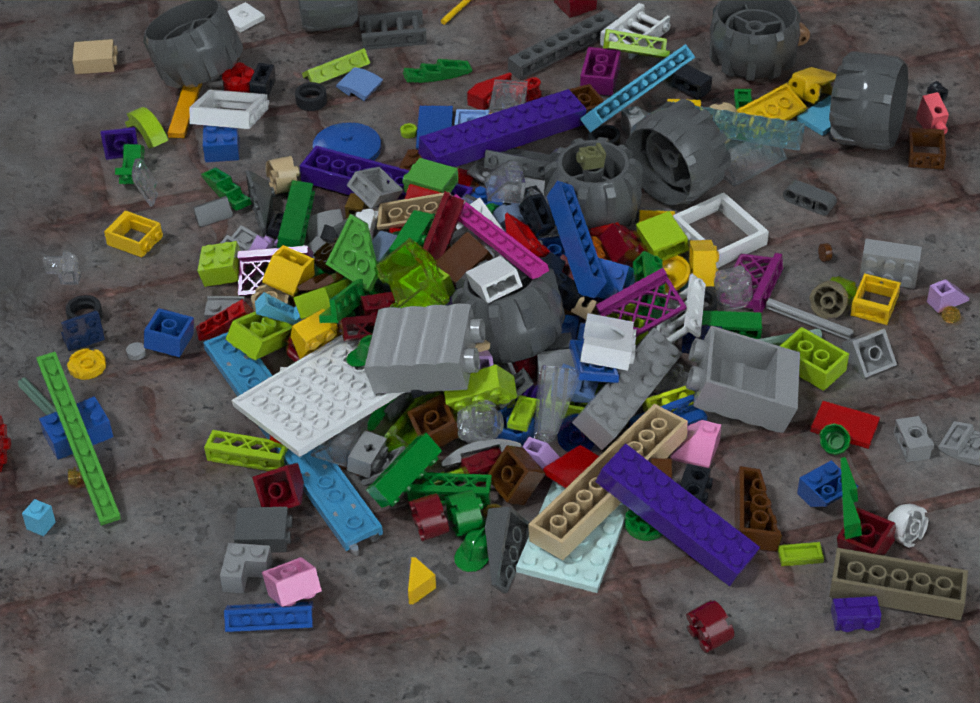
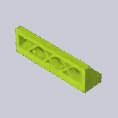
M605 29L604 49L621 50V52L662 59L670 55V51L666 50L667 39ZM610 33L615 34L618 39L616 42L609 41ZM629 36L633 43L625 44L623 39ZM645 39L648 45L646 47L640 46L638 41ZM656 41L662 42L661 49H655L653 44Z
M364 48L303 72L302 75L303 78L308 76L310 82L322 83L348 73L354 67L361 68L370 64Z
M212 430L204 446L207 461L264 471H271L285 466L284 456L288 449L286 446L270 439ZM216 437L225 440L221 443H213ZM237 441L244 443L238 447L232 445V443ZM256 444L262 445L260 449H251ZM275 447L281 448L279 454L272 453L270 450Z

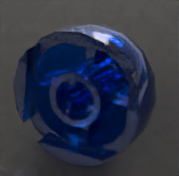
M580 413L570 414L559 423L557 430L558 444L567 452H570L579 445L588 450H591L595 445L572 423Z

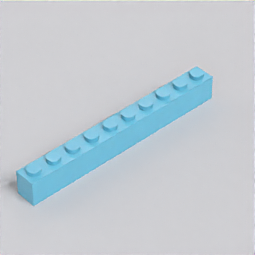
M685 44L580 118L591 133L689 63L695 56Z

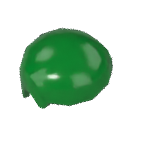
M834 423L826 425L819 434L820 445L828 454H842L850 446V434L842 425Z

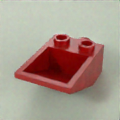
M508 212L505 214L507 234L537 257H546L550 253L539 242L528 225Z

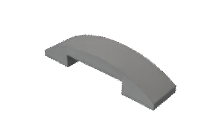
M506 439L481 440L457 449L442 461V466L444 469L459 466L463 456L483 452L497 446L501 447L502 452L507 445L523 446L521 443Z

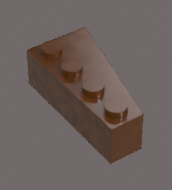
M740 466L735 480V528L757 544L760 550L777 552L782 535L776 525L777 519L773 515L772 504L766 494L767 489L761 470Z

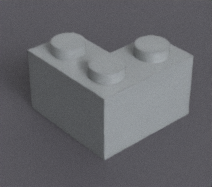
M228 543L220 573L222 591L244 594L248 577L263 578L262 572L272 567L273 561L270 546Z

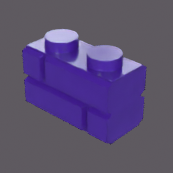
M877 596L837 598L832 600L831 615L835 631L851 632L854 629L871 631L879 628L881 611Z

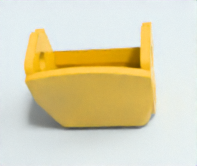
M809 67L793 73L788 85L798 97L814 104L819 100L820 93L832 94L833 87L831 82H835L836 74Z

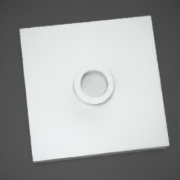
M246 2L228 11L234 22L235 29L240 33L265 20L264 14Z

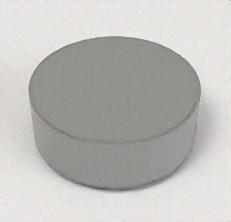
M135 342L126 348L127 356L131 360H140L146 355V349L142 343Z

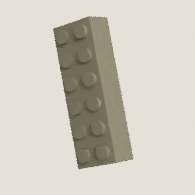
M837 548L829 597L854 598L877 596L879 606L961 620L965 606L968 570Z

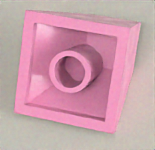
M700 420L687 426V439L671 453L670 459L710 468L720 442L721 424Z

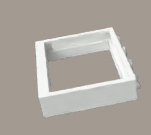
M208 90L189 107L190 124L250 129L268 110L270 102L267 100V94ZM220 108L244 109V110H246V111H243V110H231V109H220Z
M724 192L673 215L687 236L688 245L689 240H705L689 224L719 210L748 235L737 242L717 250L719 251V262H716L717 268L738 259L740 254H749L767 245L769 231Z

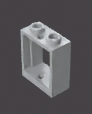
M380 167L356 171L347 184L371 209L379 207L380 203L396 201L403 191Z

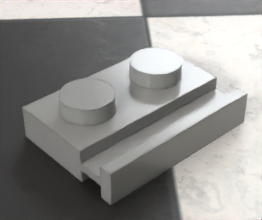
M208 296L204 314L205 320H208L241 299L245 301V296Z

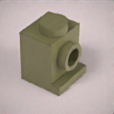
M596 143V146L579 148L576 159L583 170L604 168L606 152L600 143Z

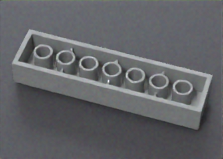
M654 327L635 347L634 362L629 364L628 371L617 369L619 383L606 382L572 423L603 450L619 434L683 353Z

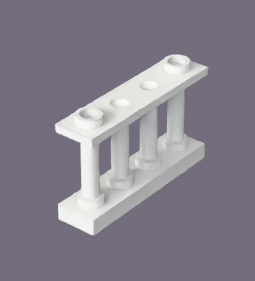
M638 3L605 29L634 33L629 30L633 27L644 32L643 35L661 37L670 30V16L667 15L659 21L646 15L644 12L645 5ZM643 20L654 26L652 28H649L638 22ZM605 29L601 31V46L604 44ZM610 33L609 41L616 42L618 40L615 34ZM645 39L638 41L640 46L646 47L648 45ZM623 40L625 44H632L626 40ZM629 53V59L634 58L637 54Z
M694 274L689 275L688 288L679 293L682 300L687 298L684 302L687 307L685 314L678 319L677 316L679 314L657 325L656 328L673 345L675 341L689 332L697 338L701 335L706 284ZM669 299L667 308L674 310L680 307L678 301ZM682 324H684V327H682L681 329H679L678 331H676V329H677L678 327H680Z

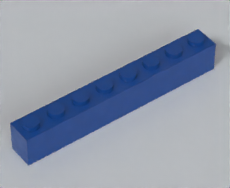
M557 180L546 197L578 293L595 298L607 281L572 185Z

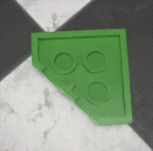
M350 214L326 265L352 282L357 279H363L364 289L372 291L379 277V271L369 226L365 221Z

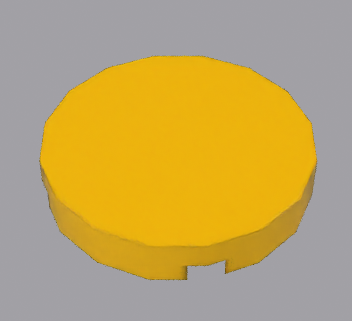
M89 348L78 350L69 357V362H67L70 375L80 380L95 378L102 374L106 368L105 356L97 349H94V351Z

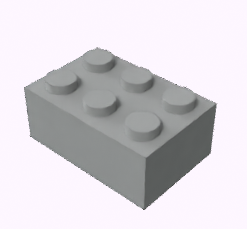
M866 239L859 281L862 280L865 273L901 282L900 287L915 289L922 247Z

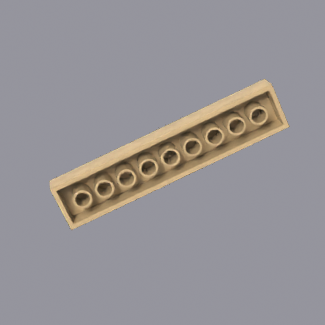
M654 404L528 524L530 542L564 560L622 503L595 482L601 469L625 443L650 463L651 458H667L687 439L688 421Z

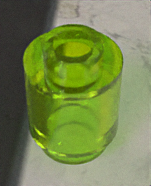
M833 276L830 281L840 283L846 289L848 299L855 296L857 286L854 281L840 276Z

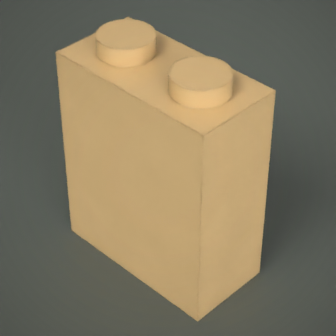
M113 39L74 42L73 66L75 74L114 72L115 65H117L116 55H118L117 45L114 46Z

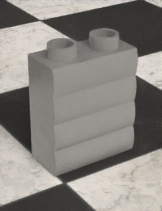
M470 304L379 309L364 367L373 393L411 392V390H423V392L467 390L470 373H477L480 367L479 352L475 346L476 343H484L485 341L483 319H475Z
M714 326L710 327L704 340L695 338L690 349L689 361L696 362L697 367L692 366L686 382V389L695 391L693 406L704 411L716 412L727 418L739 419L747 424L762 426L771 431L784 433L798 409L800 352Z

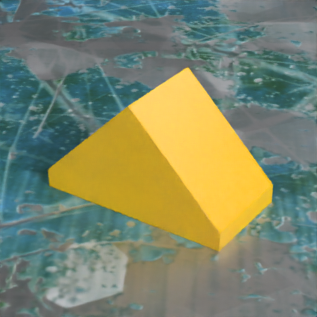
M411 557L408 585L409 604L413 605L436 589L435 574L416 557Z

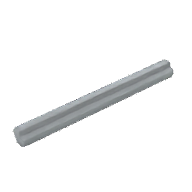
M769 298L766 302V309L836 336L850 340L854 335L853 329Z

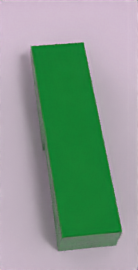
M842 457L840 459L845 539L862 536L861 522L853 503L858 501L857 486L846 457Z

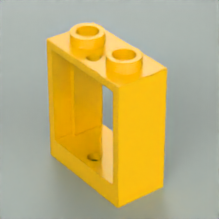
M126 210L104 231L107 245L141 258L163 237L161 223ZM130 229L146 234L139 242L124 237Z
M864 273L852 302L850 316L887 325L899 296L901 282ZM865 291L891 297L888 306L862 299Z

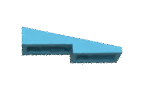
M265 292L255 301L257 315L293 325L303 320L300 318L296 306L292 307Z

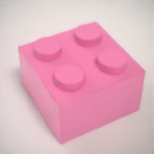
M302 557L262 572L268 596L282 607L292 606L296 601L303 598H313L316 593L322 591L316 568Z

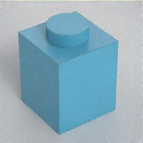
M36 499L22 513L26 529L42 536L56 522L52 506Z

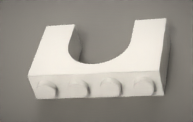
M588 313L580 362L628 371L629 364H633L635 357L636 329H633L634 322Z

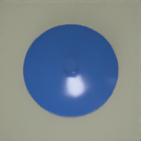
M339 123L329 126L319 132L313 141V148L320 146L375 161L381 152V140L378 133L371 127L360 123Z

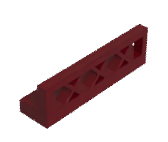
M444 191L418 259L421 265L429 261L437 266L435 262L448 250L466 203L465 200Z
M377 315L345 317L339 321L337 325L338 332H342L344 342L357 341L367 335H372L373 333L370 334L366 330L374 329ZM349 331H359L356 335L348 336Z

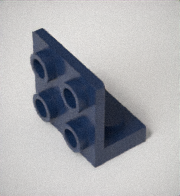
M98 311L61 322L63 329L61 335L68 351L105 340Z

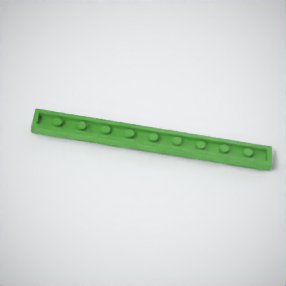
M56 352L36 357L100 525L120 520L118 508Z

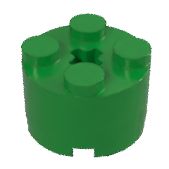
M467 490L446 497L445 505L448 519L455 525V527H452V530L457 537L466 535L472 530L485 527V518L481 515L480 511L483 509L481 498L476 497L474 490Z

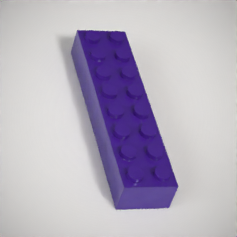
M626 443L601 469L595 481L729 587L751 562L760 548Z

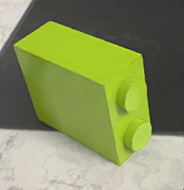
M670 211L636 224L637 233L640 236L639 239L647 247V252L658 256L662 261L689 251L688 238Z

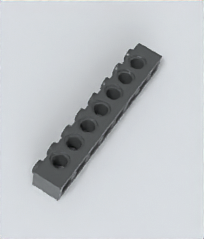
M605 9L508 57V72L522 80L599 41L601 31L619 17Z

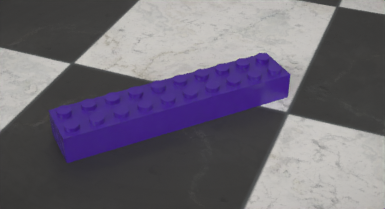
M567 89L420 136L418 153L423 159L457 167L485 158L486 150L503 152L582 126L584 123L580 118L586 115V108Z
M315 146L300 164L301 182L313 183L315 186L347 195L354 193L347 184L356 171L380 167L403 189L396 201L405 199L406 192H404L402 181L404 175L409 170L320 146ZM457 183L451 195L457 194L469 204V197L473 193V188Z

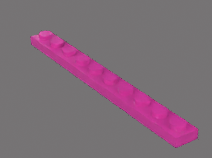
M465 203L459 218L460 223L532 280L541 277L542 274L549 271L548 264L470 204Z

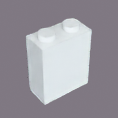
M501 256L466 272L471 288L487 303L523 286L517 269Z

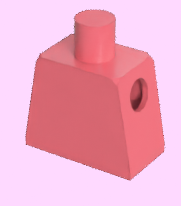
M939 93L922 96L916 115L917 121L924 129H942L944 134L948 132L946 122L949 114Z

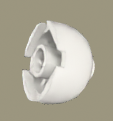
M903 504L889 514L888 520L895 522L896 525L895 541L906 547H913L916 544L912 542L917 537L920 540L923 538L928 526V518L925 517L927 511L924 508L914 504Z

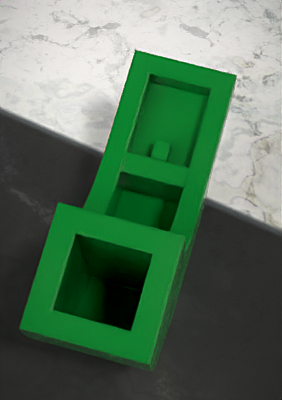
M124 144L122 168H115V175L119 176V184H138L140 182L144 167L145 147L141 144Z

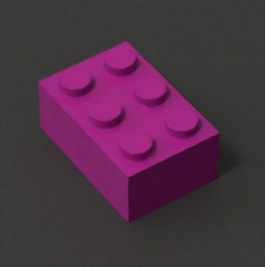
M588 47L580 76V86L591 84L598 94L612 96L620 69L621 50Z

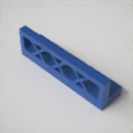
M694 394L660 406L670 412L677 408L672 413L687 420V426L700 420L707 421V415L703 410L693 405L688 406L691 402H694ZM641 413V414H639V415H636V416L631 417V419L629 420V423H628V429H629L644 413Z
M313 601L296 602L292 606L283 607L278 603L227 605L224 609L225 632L312 628Z

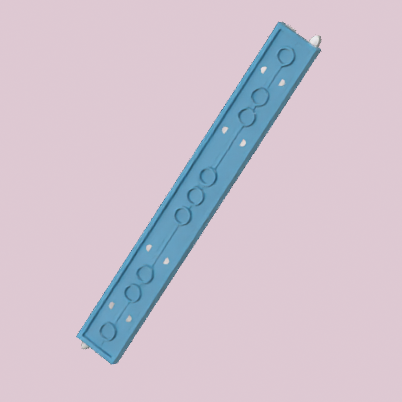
M227 332L203 342L204 349L238 397L272 377V374L260 358L254 360L247 357L244 352L233 347L230 342L225 340ZM259 427L265 437L270 439V434ZM323 444L318 445L301 457L287 449L284 456L285 465L299 464L304 481L303 491L345 551L349 550L353 555L358 556V542L368 537L372 542L380 539L379 536L383 535L382 525ZM275 447L274 450L279 454L281 448Z

